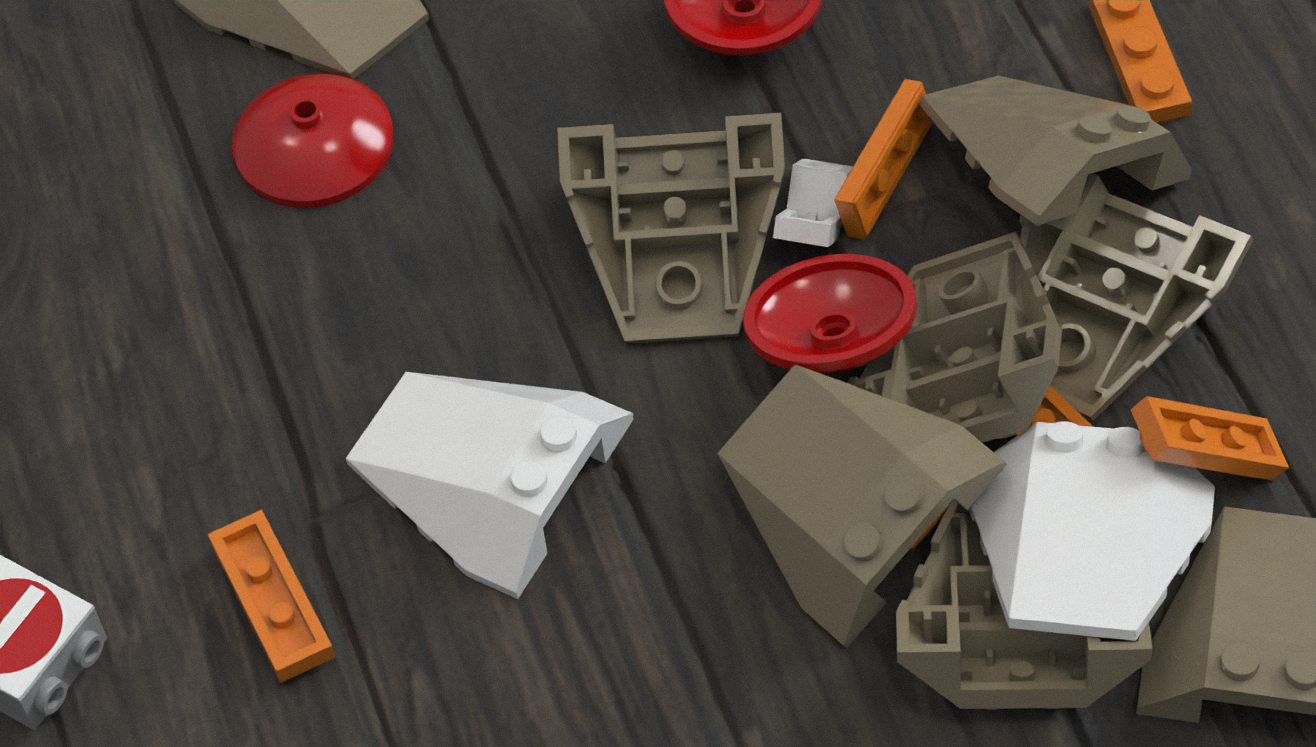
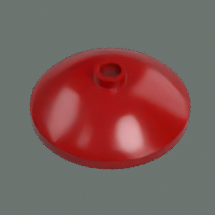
M663 0L670 22L683 37L701 48L728 55L759 54L790 43L811 26L819 14L823 0Z
M333 74L298 76L268 88L245 108L236 123L232 136L233 158L239 175L245 184L266 200L296 208L326 206L343 201L359 193L370 185L383 171L390 159L394 145L392 119L383 100L372 89L361 82Z
M834 254L795 263L769 277L749 298L744 310L743 321L750 346L763 359L788 370L796 364L820 374H829L866 365L890 351L912 327L917 313L915 289L909 277L895 265L866 255Z

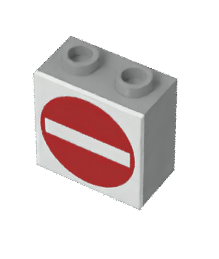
M0 555V712L35 731L47 715L53 714L62 705L67 689L80 672L95 663L103 650L107 635L94 605Z

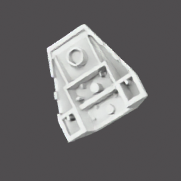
M405 372L346 457L347 465L394 509L398 507L417 524L418 531L430 542L434 540L453 558L454 565L467 577L518 599L547 555L543 527L589 456L606 463L634 419L633 413L584 392Z
M1065 421L1056 423L1036 422L1029 429H1026L994 451L1007 465L968 509L972 521L976 520L983 554L988 555L991 563L992 580L1008 627L1136 641L1166 598L1167 586L1176 573L1182 575L1189 565L1190 553L1198 542L1204 543L1211 533L1215 486L1194 467L1153 461L1149 453L1142 446L1140 431L1131 427L1112 429L1079 426Z

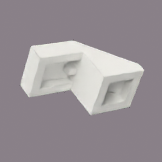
M801 159L793 164L787 209L776 215L773 238L829 247L837 241L842 221L834 199L853 166L810 159Z

